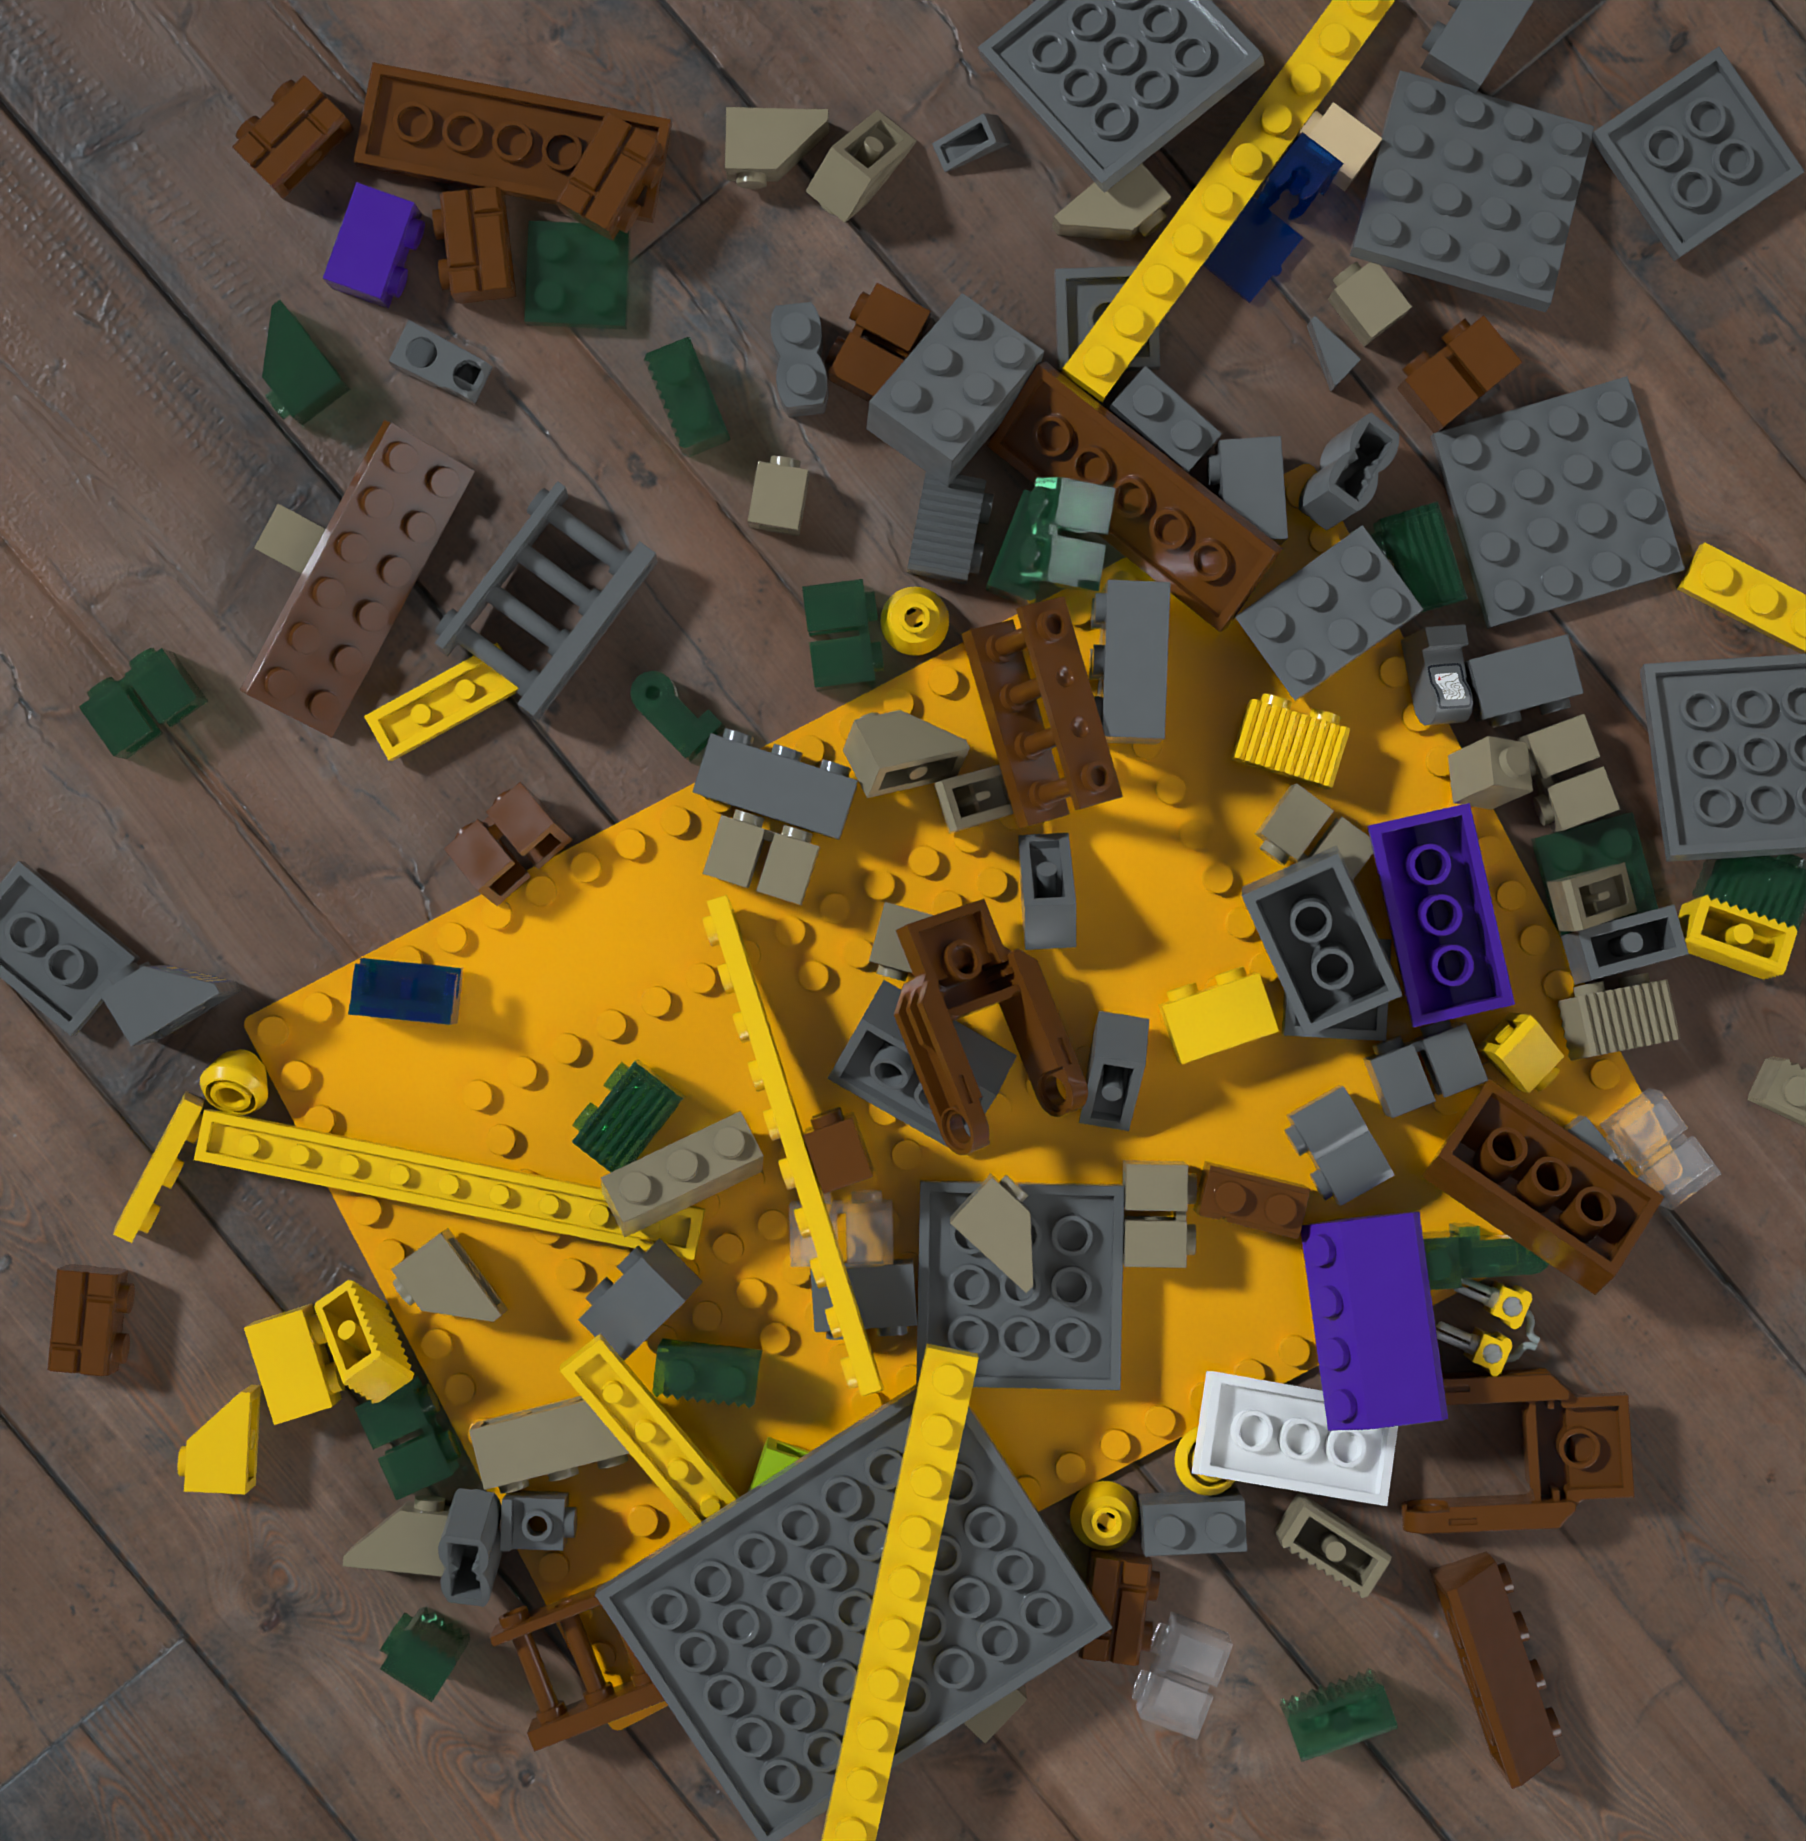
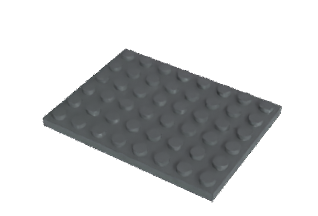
M918 1383L596 1589L595 1596L758 1841H780L828 1810ZM970 1405L966 1415L891 1769L1112 1629L1108 1617Z

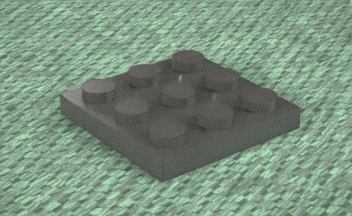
M1719 46L1592 133L1591 141L1674 262L1805 172Z

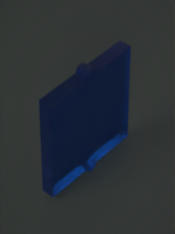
M1253 196L1203 266L1250 304L1272 276L1278 277L1281 274V265L1302 241L1303 237Z

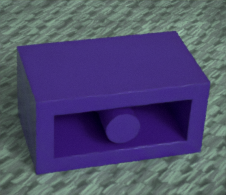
M356 182L323 275L325 282L334 290L389 309L393 296L399 298L405 288L408 269L404 268V264L409 250H416L423 237L425 222L420 220L422 213L416 204Z

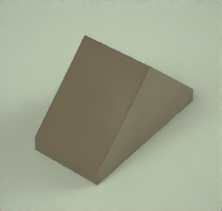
M1000 765L941 780L934 784L949 834L1014 814Z
M1625 862L1547 882L1559 931H1580L1637 912Z

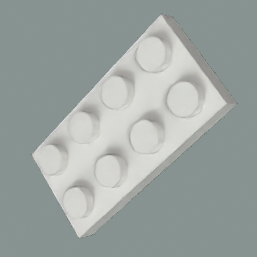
M1206 1371L1191 1473L1387 1506L1398 1426L1370 1430L1328 1431L1323 1391Z

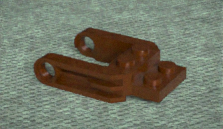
M985 899L921 919L896 930L915 979L903 984L894 1017L941 1136L951 1151L958 1155H967L990 1144L989 1124L979 1101V1098H982V1094L952 1021L987 1009L998 1003L1041 1107L1049 1115L1061 1117L1081 1109L1086 1104L1088 1098L1087 1083L1038 960L1020 949L1011 951L1003 946ZM1056 1078L1062 1082L1065 1088L1066 1100L1058 1090ZM962 1116L967 1122L970 1131V1136L967 1134L963 1126Z
M1545 1367L1503 1369L1498 1376H1492L1486 1370L1442 1372L1446 1405L1524 1402L1521 1413L1525 1479L1530 1486V1491L1527 1494L1423 1498L1404 1501L1401 1503L1402 1526L1406 1532L1419 1534L1560 1528L1576 1511V1506L1582 1500L1634 1498L1628 1394L1626 1392L1573 1394Z

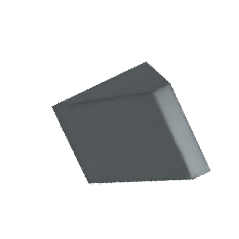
M987 113L981 114L932 143L944 172L952 171L1011 144L999 116Z
M1314 316L1308 323L1307 329L1331 392L1361 359Z

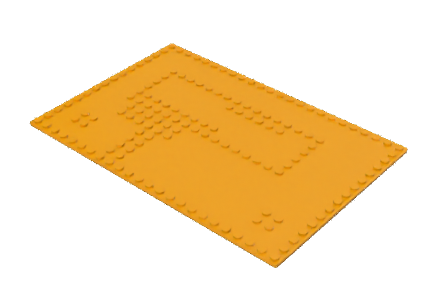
M1303 464L1284 474L1288 539L1282 545H1279L1283 550L1238 614L1349 535L1343 521L1329 530H1325L1299 510V497L1302 488L1307 480L1317 473L1311 464ZM1126 557L1043 600L1065 597L1088 679L1090 649H1093V645L1099 644L1100 629H1091L1092 598H1095V593H1101L1107 580L1155 581ZM1170 593L1165 739L1157 745L1107 743L1123 797L1075 811L1072 799L1068 797L1066 802L1070 814L1057 819L1018 829L1015 816L1011 814L949 834L934 788L935 783L867 798L858 781L841 839L837 840L697 795L692 792L695 785L693 783L555 855L540 869L534 866L527 870L531 877L498 906L481 894L253 1013L244 1021V1028L297 1127L601 1188V1177L741 1111L764 1155L762 1172L692 1205L705 1208L696 1257L694 1260L680 1259L703 1282L659 1328L624 1360L739 1497L749 1490L767 1437L812 1451L916 1384L917 1325L907 1326L908 1333L897 1336H878L877 1328L865 1329L884 1390L867 1396H861L859 1387L852 1389L848 1387L840 1361L842 1358L849 1357L844 1339H826V1332H815L811 1266L809 1259L818 1256L812 1237L803 1239L800 1234L794 1214V1209L802 1207L796 1187L787 1190L778 1160L787 1158L781 1138L772 1141L763 1115V1111L771 1109L766 1090L757 1092L748 1067V1062L756 1060L751 1042L741 1043L733 1014L741 1011L736 994L727 995L724 990L717 966L725 964V958L720 944L711 946L702 919L711 915L707 901L727 895L732 903L803 1132H805L806 1128L812 1126L810 1120L816 1114L836 1107H841L843 1115L854 1112L874 1167L873 1177L823 1194L844 1263L913 1258L917 1318L920 1180L983 1182L991 1173L999 1181L1005 1175H1008L1014 1182L1122 1184L1123 1160L1184 1161L1188 1165V1173H1196L1198 1190L1204 1163L1208 1161L1303 1184L1310 1189V1196L1302 1225L1342 1218L1420 1212L1432 1305L1458 1293L1454 1291V1283L1465 1288L1469 1287L1456 1280L1459 1275L1479 1282L1533 1254L1512 1238L1503 1239L1499 1237L1505 1233L1421 1177L1486 1082L1448 1097H1443V1094L1437 1095L1419 1051L1417 1052L1436 1101L1394 1118L1386 1116L1363 1058L1375 1054L1372 1046L1381 1041L1282 1035L1284 988L1241 896L1243 886L1295 864L1293 861L1288 860L1285 866L1270 858L1260 850L1264 841L1255 835L1291 785L1297 783L1334 810L1303 852L1307 856L1335 818L1338 820L1341 817L1345 818L1369 836L1367 827L1369 825L1460 805L1454 804L1452 799L1448 755L1462 748L1449 724L1423 725L1417 718L1401 640L1404 637L1399 628L1302 698L1295 701L1236 618H1234L1227 629L1219 632ZM1018 614L1004 620L1013 619L1016 630L1021 628ZM964 642L760 748L761 750L771 752L773 745L777 744L803 753L800 762L820 768L822 759L851 768L849 778L858 780L843 752L854 720L872 712L883 714L902 710L967 741L970 749L958 776L999 765ZM1028 648L1023 649L1030 679L1036 678ZM1089 680L1093 696H1097L1098 680ZM1263 693L1292 701L1291 711L1309 716L1311 709L1315 708L1341 717L1339 725L1350 728V732L1333 788L1324 789L1230 760L1248 701L1251 699L1261 701ZM1039 698L1037 703L1045 729L1050 727L1043 700ZM1057 747L1051 749L1059 778L1065 777ZM1471 806L1515 1005L1449 1020L1451 1024L1455 1022L1466 1023L1474 1045L1477 1047L1510 1012L1531 1015L1564 1055L1556 1065L1560 1069L1559 1074L1546 1088L1539 1092L1535 1088L1530 1093L1522 1092L1477 1051L1488 1080L1491 1079L1562 1128L1577 1116H1586L1629 1172L1655 1190L1676 1179L1681 1173V1166L1620 1051L1573 1061L1568 1057L1567 1040L1564 1038L1565 1030L1561 1027L1563 1021L1559 1017L1560 1010L1557 1005L1558 1001L1575 997L1573 987L1585 985V983L1574 985L1562 939L1494 809ZM735 809L765 818L762 828L781 834L784 825L813 834L810 844L819 846L820 851L802 905L756 891L772 843L764 840L749 888L702 874L721 815L733 819ZM1069 833L1076 895V947L1025 950L1018 835ZM1372 854L1353 882L1379 939H1392L1390 964L1399 981L1402 996L1388 1002L1386 1039L1401 1035L1403 1042H1409L1422 1036L1421 1026L1412 1027L1374 854ZM985 899L1003 946L1011 951L1020 949L1038 960L1085 1079L1099 1011L1149 1019L1146 1065L1129 1131L1079 1123L1081 1109L1061 1117L1049 1115L1037 1100L999 1003L956 1020L1017 1055L996 1098L985 1113L989 1124L990 1144L967 1155H958L945 1145L827 1079L883 980L902 990L904 983L915 979L913 973L908 972L906 982L876 974L879 964L869 962L885 902L936 915ZM1244 966L1246 974L1252 972L1260 973L1279 1032L1185 1064L1177 1062L1158 1004L1169 1001L1167 992L1191 983H1196L1198 991L1217 985L1215 975ZM1056 1078L1058 1090L1066 1100L1065 1088L1062 1082ZM1338 1085L1344 1086L1394 1173L1393 1177L1342 1206L1337 1204L1333 1197L1326 1201L1322 1198L1310 1177V1174L1317 1170L1308 1153L1301 1156L1296 1153L1284 1131L1292 1126L1286 1116L1287 1114ZM328 1187L481 1479L469 1430L478 1421L580 1396L560 1372V1365L595 1338L578 1320L592 1306L585 1297L606 1276L613 1283L620 1278L623 1273L617 1266L635 1248ZM1188 1204L1186 1221L1187 1224H1195L1196 1252L1195 1255H1187L1186 1268L1125 1267L1123 1265L1120 1390L972 1387L969 1401L970 1407L1038 1511L1183 1437L1191 1429L1198 1427L1206 1371L1284 1384L1319 1365L1301 1233L1299 1239L1229 1223L1222 1218L1217 1220L1200 1216L1193 1210L1194 1204ZM1124 1207V1216L1173 1217V1211L1125 1210ZM449 1228L508 1310L493 1322L421 1311L416 1303L408 1305L399 1295L393 1285V1280L397 1277L391 1269ZM630 1453L627 1454V1462L614 1467L599 1469L597 1462L578 1466L579 1473L566 1479L549 1481L548 1474L528 1479L530 1485L521 1489L527 1491L569 1492V1507H577L576 1537L568 1538L563 1551L517 1549L546 1605L613 1579L692 1528L690 1523ZM499 1487L487 1489V1492H494L502 1505V1498L505 1494H500ZM540 1516L530 1518L529 1525L532 1530H547V1522L544 1518ZM600 1605L579 1613L605 1681L611 1682L613 1687L632 1680L630 1675L634 1670L619 1631L603 1606ZM560 1621L556 1622L557 1627L559 1628L569 1650L571 1651ZM663 1701L608 1724L614 1730H622L663 1709L668 1704L666 1701Z

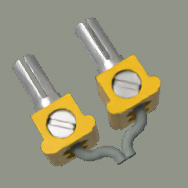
M1463 1275L1457 1277V1281L1487 1293V1295L1484 1296L1454 1283V1291L1484 1303L1483 1309L1499 1317L1503 1323L1512 1329L1521 1327L1526 1317V1335L1532 1342L1522 1343L1513 1354L1509 1355L1513 1346L1512 1341L1502 1333L1496 1331L1491 1334L1475 1327L1473 1333L1470 1334L1442 1321L1437 1324V1328L1465 1339L1467 1342L1465 1343L1436 1330L1437 1339L1464 1350V1356L1472 1362L1481 1365L1492 1376L1501 1374L1505 1363L1516 1361L1525 1350L1531 1349L1535 1351L1540 1337L1536 1336L1533 1332L1535 1319L1532 1312L1528 1310L1532 1302V1294L1519 1285L1511 1288L1495 1281L1493 1286L1489 1287Z

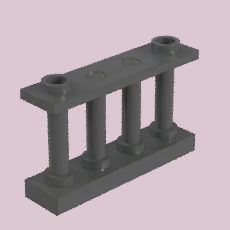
M559 481L555 483L550 491L543 488L538 492L527 509V513L531 515L461 609L458 612L453 608L448 611L435 630V633L439 635L435 644L439 651L447 657L456 645L459 644L519 688L517 693L522 696L517 703L520 710L536 722L540 720L658 563L656 553L639 541L632 552L627 548L621 551L564 509L562 506L569 496L566 487ZM549 523L610 567L608 572L613 577L602 592L597 588L591 591L532 548V545ZM519 563L580 607L578 613L583 617L572 632L566 628L560 631L501 587ZM488 603L549 647L547 653L553 657L541 673L536 669L530 672L471 628Z

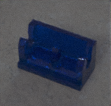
M1302 132L1268 177L1257 199V203L1268 210L1279 201L1280 195L1283 192L1289 191L1291 195H1297L1298 205L1292 208L1288 219L1290 221L1296 220L1306 212L1319 193L1323 196L1326 194L1344 163Z
M360 958V964L356 963L354 967L348 1015L447 1025L458 1023L463 968Z

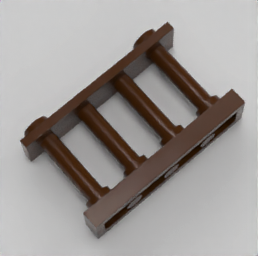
M1064 596L1016 608L1021 624L1020 629L1016 630L1012 619L971 629L961 634L1018 829L1069 815L1070 812L1066 802L1068 797H1071L1075 811L1123 797ZM1028 648L1036 676L1033 679H1030L1022 651ZM1039 698L1043 700L1050 727L1045 729L1037 703ZM1057 747L1065 777L1059 778L1051 749Z
M607 1582L530 1612L527 1606L510 1610L498 1618L500 1623L495 1625L489 1637L493 1647L510 1640L513 1641L539 1709L535 1712L537 1717L532 1719L527 1731L534 1752L665 1701L621 1634L620 1637L634 1670L630 1675L632 1680L613 1687L611 1682H606L579 1613L601 1605L595 1596L597 1588ZM559 1621L587 1690L583 1693L584 1699L569 1705H565L564 1700L558 1701L531 1633Z

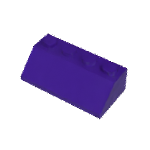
M1470 803L1367 826L1412 1027L1515 1005Z
M1420 1212L1342 1218L1302 1225L1301 1237L1328 1431L1370 1430L1448 1419Z

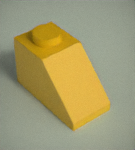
M1510 1012L1476 1047V1050L1519 1091L1530 1093L1534 1088L1538 1092L1546 1088L1559 1074L1560 1069L1556 1065L1564 1057L1563 1053L1531 1015Z
M250 1385L241 1391L186 1441V1446H181L177 1470L179 1476L185 1477L184 1492L245 1495L256 1486L261 1385Z

